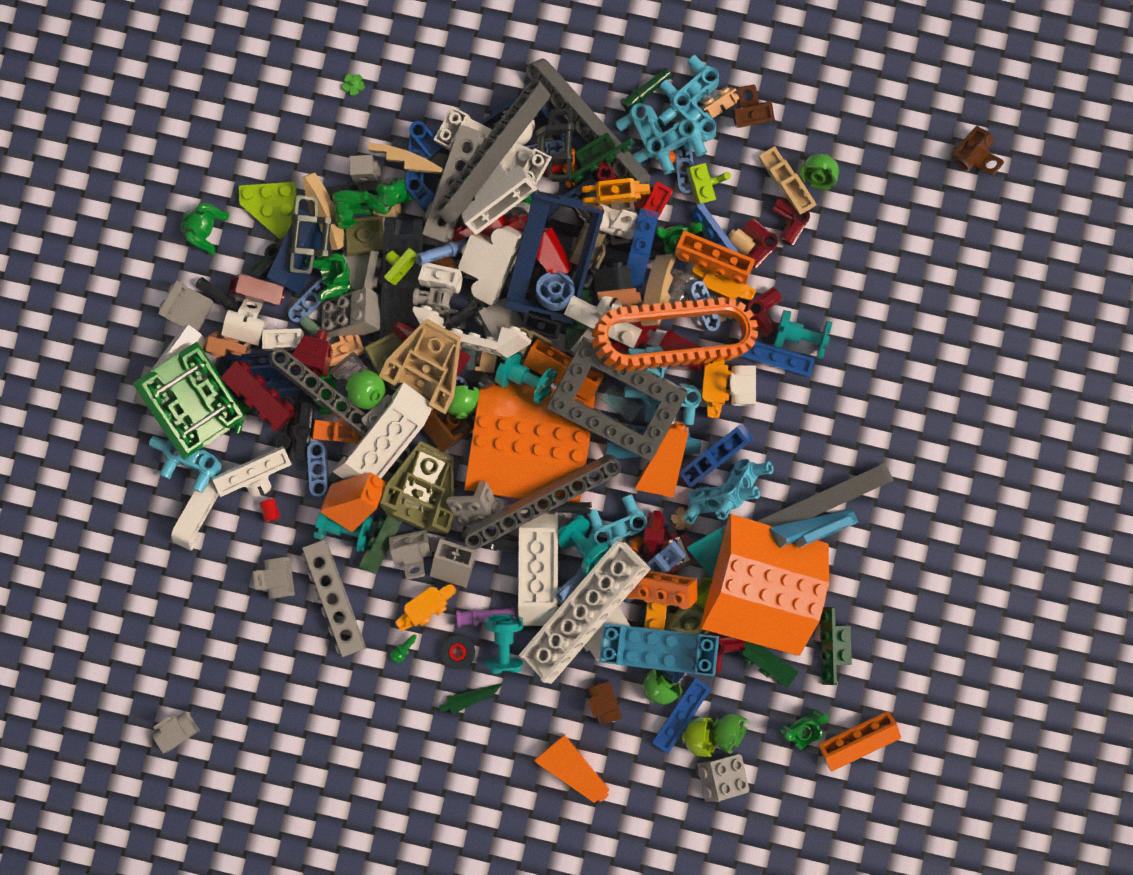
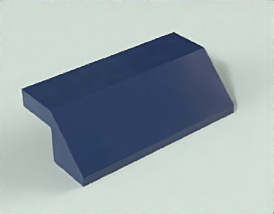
M300 208L298 209V215L313 216ZM292 221L266 278L300 295L309 274L292 273L288 270L289 247H291L293 228ZM301 222L298 248L321 250L322 232L319 224ZM294 254V269L306 270L305 259L309 258L310 255Z
M295 350L287 352L292 355ZM272 352L225 356L224 373L235 361H245L251 366L252 369L250 371L255 375H261L266 380L265 384L269 388H275L280 393L279 396L304 394L302 389L270 364L269 356ZM278 353L275 354V361L283 363V356ZM291 366V374L297 376L299 371L294 370ZM227 385V387L229 388L230 392L232 393V395L234 396L235 399H244V398H245L243 395L238 396V395Z

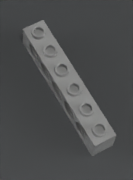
M463 125L459 126L422 233L423 235L445 243L453 238V226L460 216L453 223H446L444 226H440L439 220L441 216L434 210V207L461 172L458 170V165L461 162L467 164L486 139L484 138L485 134L481 131ZM467 144L472 145V150L469 153L464 152V147Z
M327 540L303 547L304 553H301L304 563L309 565L310 571H308L311 582L315 581L317 587L315 594L318 600H322L324 607H321L324 617L329 619L330 625H328L331 636H335L337 641L335 648L338 655L341 654L342 657H346L367 649ZM319 557L324 560V565L321 568L315 566V561ZM327 575L330 577L331 582L325 587L321 581ZM332 593L337 596V602L333 605L328 601V597ZM339 611L344 614V620L341 623L335 620V614ZM344 630H348L351 633L348 641L343 640L341 637Z

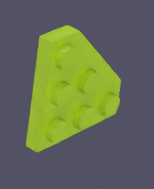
M296 182L240 185V205L281 240L287 234L293 221L291 218L294 200L297 196Z

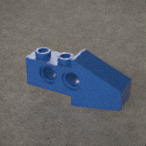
M643 208L640 209L627 264V266L630 265L632 286L641 289L660 213Z
M742 423L682 469L679 474L691 488L754 438Z

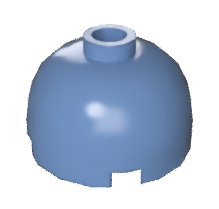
M557 272V274L546 273L537 282L536 296L538 302L549 311L565 309L571 297L574 296V283L569 276L561 272Z

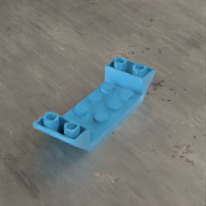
M604 623L599 663L715 677L719 636Z

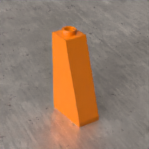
M679 422L671 424L652 461L648 460L638 477L636 490L674 497L689 427H685V424Z
M565 734L534 760L538 765L594 803L596 801L602 802L609 796L607 793L610 791L609 787Z

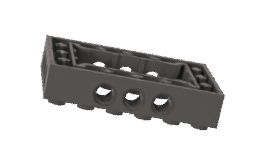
M583 336L548 403L547 409L651 462L688 394L687 390L648 369L638 370L636 368L634 371H626L625 367L622 371L614 370L615 363L608 367L604 364L606 356L599 359L595 354L600 348H593L592 340ZM591 366L661 401L659 406L656 405L655 413L651 421L647 422L643 435L639 434L636 428H630L620 423L617 418L613 419L601 413V410H595L585 405L584 401L574 400Z

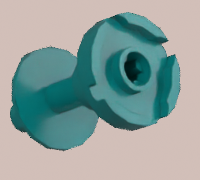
M783 310L774 346L782 348L784 340L799 343L800 340L818 344L816 358L823 359L825 352L823 346L827 347L830 336L827 333L831 331L832 322L826 321L822 333L803 329V324L790 321L791 311Z
M517 352L509 358H503L506 361L504 364L500 363L495 377V382L498 386L506 388L510 382H514L521 386L525 383L536 389L533 400L534 403L539 405L545 397H550L553 391L551 385L557 377V371L549 368L539 378L529 373V368L520 364V353Z
M320 512L315 526L319 530L318 533L314 532V538L323 540L327 532L338 536L341 533L358 537L356 551H365L368 542L366 540L367 533H371L374 522H372L373 518L369 515L362 527L358 526L351 532Z
M579 515L567 526H562L558 530L560 535L558 544L561 548L567 549L573 547L574 543H576L580 548V554L584 558L581 569L588 575L613 545L608 542L598 545L594 540H588L585 535L589 530L590 523L582 515Z
M512 614L491 615L490 620L486 617L485 629L494 632V643L498 644V657L487 659L485 666L493 674H500L502 671L520 672L523 661L510 657V644L513 643L514 632L523 629V618L517 616V619H514Z

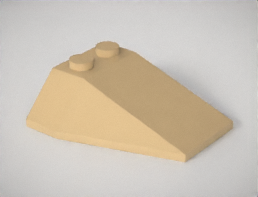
M426 319L385 361L379 377L394 386L405 382L418 393L429 398L430 402L428 405L446 414L455 394L461 337Z

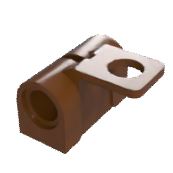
M754 84L737 89L740 107L732 109L736 128L775 120L772 101L759 104L757 89ZM745 90H751L753 93V98L749 101L743 99V92Z
M977 125L952 152L955 162L965 171H970L975 166L990 175H994L1004 164L1003 159L989 153L988 149L994 144L991 133ZM990 161L997 162L994 168H987V163Z
M609 680L587 688L590 696L588 702L593 717L598 719L599 725L622 718Z

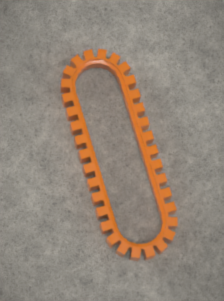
M724 297L717 298L715 301L713 298L706 299L704 302L703 299L696 300L695 302L690 300L685 301L683 304L679 301L674 302L672 305L668 302L663 303L661 306L660 303L652 304L650 307L649 304L641 305L639 308L635 305L630 306L628 309L624 306L619 307L617 310L614 308L608 311L595 324L596 327L592 331V337H595L592 341L593 348H600L595 353L599 359L606 356L605 365L610 367L615 363L614 370L622 371L625 367L626 371H634L636 368L644 370L647 367L649 369H654L658 366L664 368L668 365L673 367L678 366L680 363L681 365H689L691 362L692 364H699L702 361L703 363H710L712 360L720 362L723 359L724 361H729L742 356L755 344L754 340L758 337V331L754 329L758 325L756 320L750 321V318L754 316L752 311L744 312L746 305L742 302L736 305V299L732 298L726 301ZM713 314H727L733 317L741 328V338L739 343L634 355H625L617 352L611 346L608 339L610 326L618 323Z

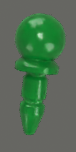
M241 399L238 401V404L248 417L251 407ZM244 420L235 425L236 434H239L242 430Z
M416 634L410 636L407 641L399 644L397 648L391 651L390 658L394 663L404 661L405 655L409 654L408 649L416 640Z

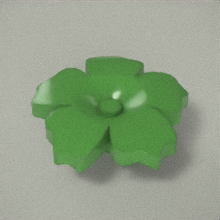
M351 74L346 75L344 79L346 83L342 84V89L346 92L350 91L351 96H356V94H359V91H364L363 77L360 74H354L353 77Z

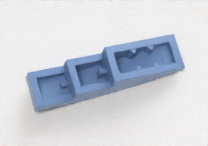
M673 541L646 564L651 568L649 571L666 573L687 555ZM625 598L627 603H630L633 600Z

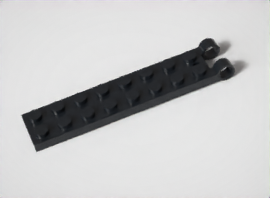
M385 217L380 339L394 333L391 328L398 322L414 329L419 327V321L413 312V307L420 308V304L417 306L413 305V293L415 288L421 290L418 277L422 265L420 266L416 262L396 285L390 283L384 276L393 267L385 259L390 251H394L400 257L408 248L416 253L423 252L422 233L424 230V219H414L413 236L395 235L396 219ZM402 241H406L405 246L401 245ZM385 380L383 381L385 388L398 389L402 384L399 383L394 386Z

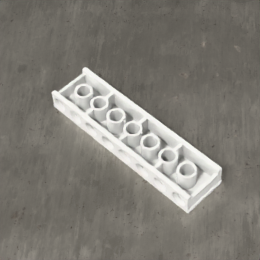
M616 541L519 656L524 658L541 677L540 680L542 682L552 684L651 568L626 542Z

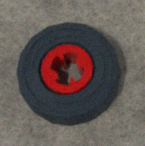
M450 636L441 646L442 660L452 669H464L475 658L474 644L466 636ZM457 646L461 647L463 652L462 657L459 655V658H456L453 649H457Z

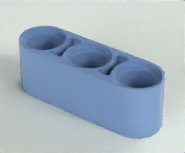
M314 441L307 448L309 489L312 495L324 498L329 490L327 448L322 443ZM321 446V454L314 456V447ZM322 465V473L316 475L314 473L315 466ZM318 484H323L324 491L321 494L315 492V487Z

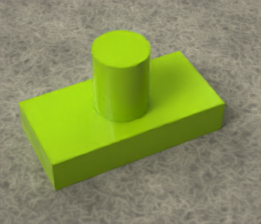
M408 248L400 257L394 251H390L385 259L393 267L384 278L396 285L416 263L415 256L417 253Z

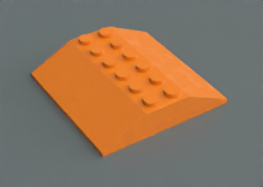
M510 382L506 388H503L496 383L486 390L480 389L464 491L476 492L479 481H487L490 489L493 491V495L523 499L586 466L591 431L547 409L548 403L556 389H553L550 397H545L540 405L534 403L533 400L536 388L526 384L521 386ZM576 394L574 400H582L585 405L594 409L595 395L589 402ZM581 481L573 482L572 486H578ZM557 490L555 495H561L563 490ZM581 495L567 502H580Z
M729 514L700 629L800 656L818 625L829 586V544L817 540L801 548H798L796 542L779 548L770 531V528L773 526Z

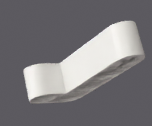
M210 478L203 493L194 491L171 534L173 543L190 551L195 547L199 538L198 531L219 496L212 478Z

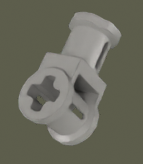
M442 287L430 288V292L415 288L413 305L424 304L439 312H449L450 297L453 296V291Z

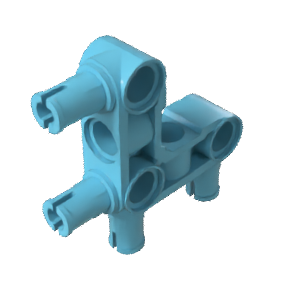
M694 55L687 63L698 74L681 90H677L668 80L663 81L659 86L670 98V105L666 111L658 116V120L663 126H666L676 116L682 120H695L701 125V139L704 143L714 139L716 136V123L707 112L704 113L697 103L706 95L709 96L718 87L719 74L715 68L705 66ZM710 76L715 78L713 81L706 80ZM680 101L687 102L684 106L678 105ZM705 127L712 128L710 132L703 131ZM690 142L683 145L688 152L693 150Z
M638 103L633 106L628 115L616 121L620 131L633 124L636 125L645 148L632 154L639 163L648 158L658 160L666 175L675 171L669 158L670 152L686 143H691L698 157L707 153L701 139V125L695 120H682L674 124L671 129L662 132L657 121L658 117L653 108L649 105ZM644 108L645 114L641 117L640 112ZM692 124L693 130L689 133L687 129ZM659 142L661 147L657 151L656 144Z
M658 345L645 349L628 348L627 355L663 352L664 350ZM658 366L654 369L647 367L646 369L664 378V371L667 370V367L660 368ZM679 383V386L686 389L688 394L690 392L696 393L692 399H687L686 396L681 405L684 407L683 424L693 425L695 408L699 406L701 395L695 386ZM624 386L625 398H641L646 405L645 421L650 422L655 413L656 405L659 406L661 401L650 397L632 386Z
M152 436L149 445L163 451L166 461L159 475L170 480L176 466L182 464L199 472L192 488L203 493L210 478H213L221 471L222 465L220 461L207 451L198 450L183 460L179 453L174 454L176 449L170 440L166 441L156 436ZM213 461V465L207 468L208 464Z
M742 459L734 465L727 482L723 485L692 490L688 494V499L690 500L688 503L689 508L683 516L686 519L685 522L694 524L699 514L715 511L719 519L725 520L731 509L738 508L745 500L758 499L760 491L757 490V486H752L758 476L773 473L771 462L757 464L750 462L749 459Z
M632 494L622 498L628 513L627 517L603 525L597 509L592 510L591 514H587L592 527L591 533L587 538L588 540H594L598 545L601 544L597 540V535L603 532L608 536L607 542L613 545L617 540L626 536L632 537L645 529L647 520L643 511L638 509ZM635 518L643 520L644 524L641 528L633 526L632 522ZM574 543L575 549L579 554L580 548Z

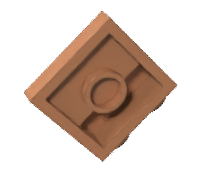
M636 288L597 292V301H600L604 296L613 297V299L621 302L622 307L626 306L627 309L630 306L641 303L640 292H636Z
M215 331L209 337H206L203 344L205 351L210 352V355L215 357L225 356L229 351L232 354L241 356L247 353L252 345L221 335L222 332Z

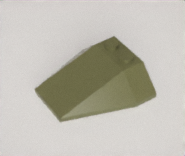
M421 441L418 442L385 485L379 505L389 516L421 530L449 533L454 515L446 500L448 497L454 496V456L445 452L442 453L441 450Z

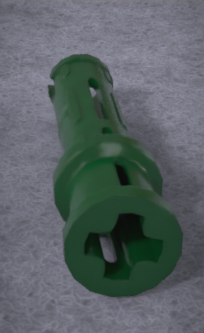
M663 68L662 71L639 89L634 88L632 93L625 99H620L623 108L629 113L635 104H643L646 97L655 91L663 81L672 78L670 71L667 72L668 69Z

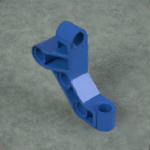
M413 122L409 128L408 151L419 154L429 161L444 149L443 146L434 141L441 125L432 133L423 122ZM423 129L424 131L421 135H415L416 130ZM407 171L406 188L416 203L426 213L430 202L433 203L435 194L424 184V172ZM418 181L420 187L417 190H411L410 183Z

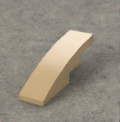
M369 142V151L387 154L386 160L390 162L405 163L404 169L407 171L443 174L444 169L412 152L389 145Z
M775 146L759 155L758 158L769 175L800 215L817 206L797 173L793 172L786 159L782 158Z
M316 173L303 176L302 181L306 196L318 199V217L333 218L329 238L331 250H338L346 246L344 229L337 227L334 216V204ZM307 200L310 214H313V202ZM319 224L320 230L322 232L323 224Z
M673 254L656 256L647 282L643 305L649 304L650 307L652 304L660 303L661 306L663 303L669 302L670 295L668 289L673 280L670 272L676 260ZM661 320L641 321V325H659Z

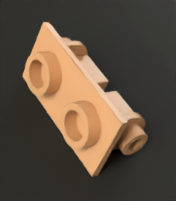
M731 87L721 89L716 97H709L704 100L700 108L704 111L706 110L713 119L723 112L720 107L721 104L726 110L737 103L739 97L736 93L733 94L736 89Z

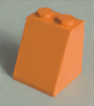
M368 472L333 483L329 487L320 512L353 532L377 509L386 482L373 473Z

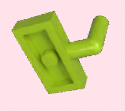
M706 163L686 168L697 205L716 200L712 185L731 178L729 172L710 178Z

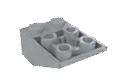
M365 287L323 302L321 330L327 332L328 337L366 335L380 330L381 295Z

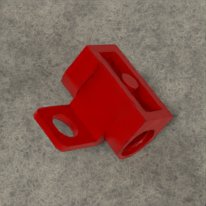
M657 181L652 187L650 194L641 195L639 202H633L634 207L639 210L643 208L660 212V216L674 190Z

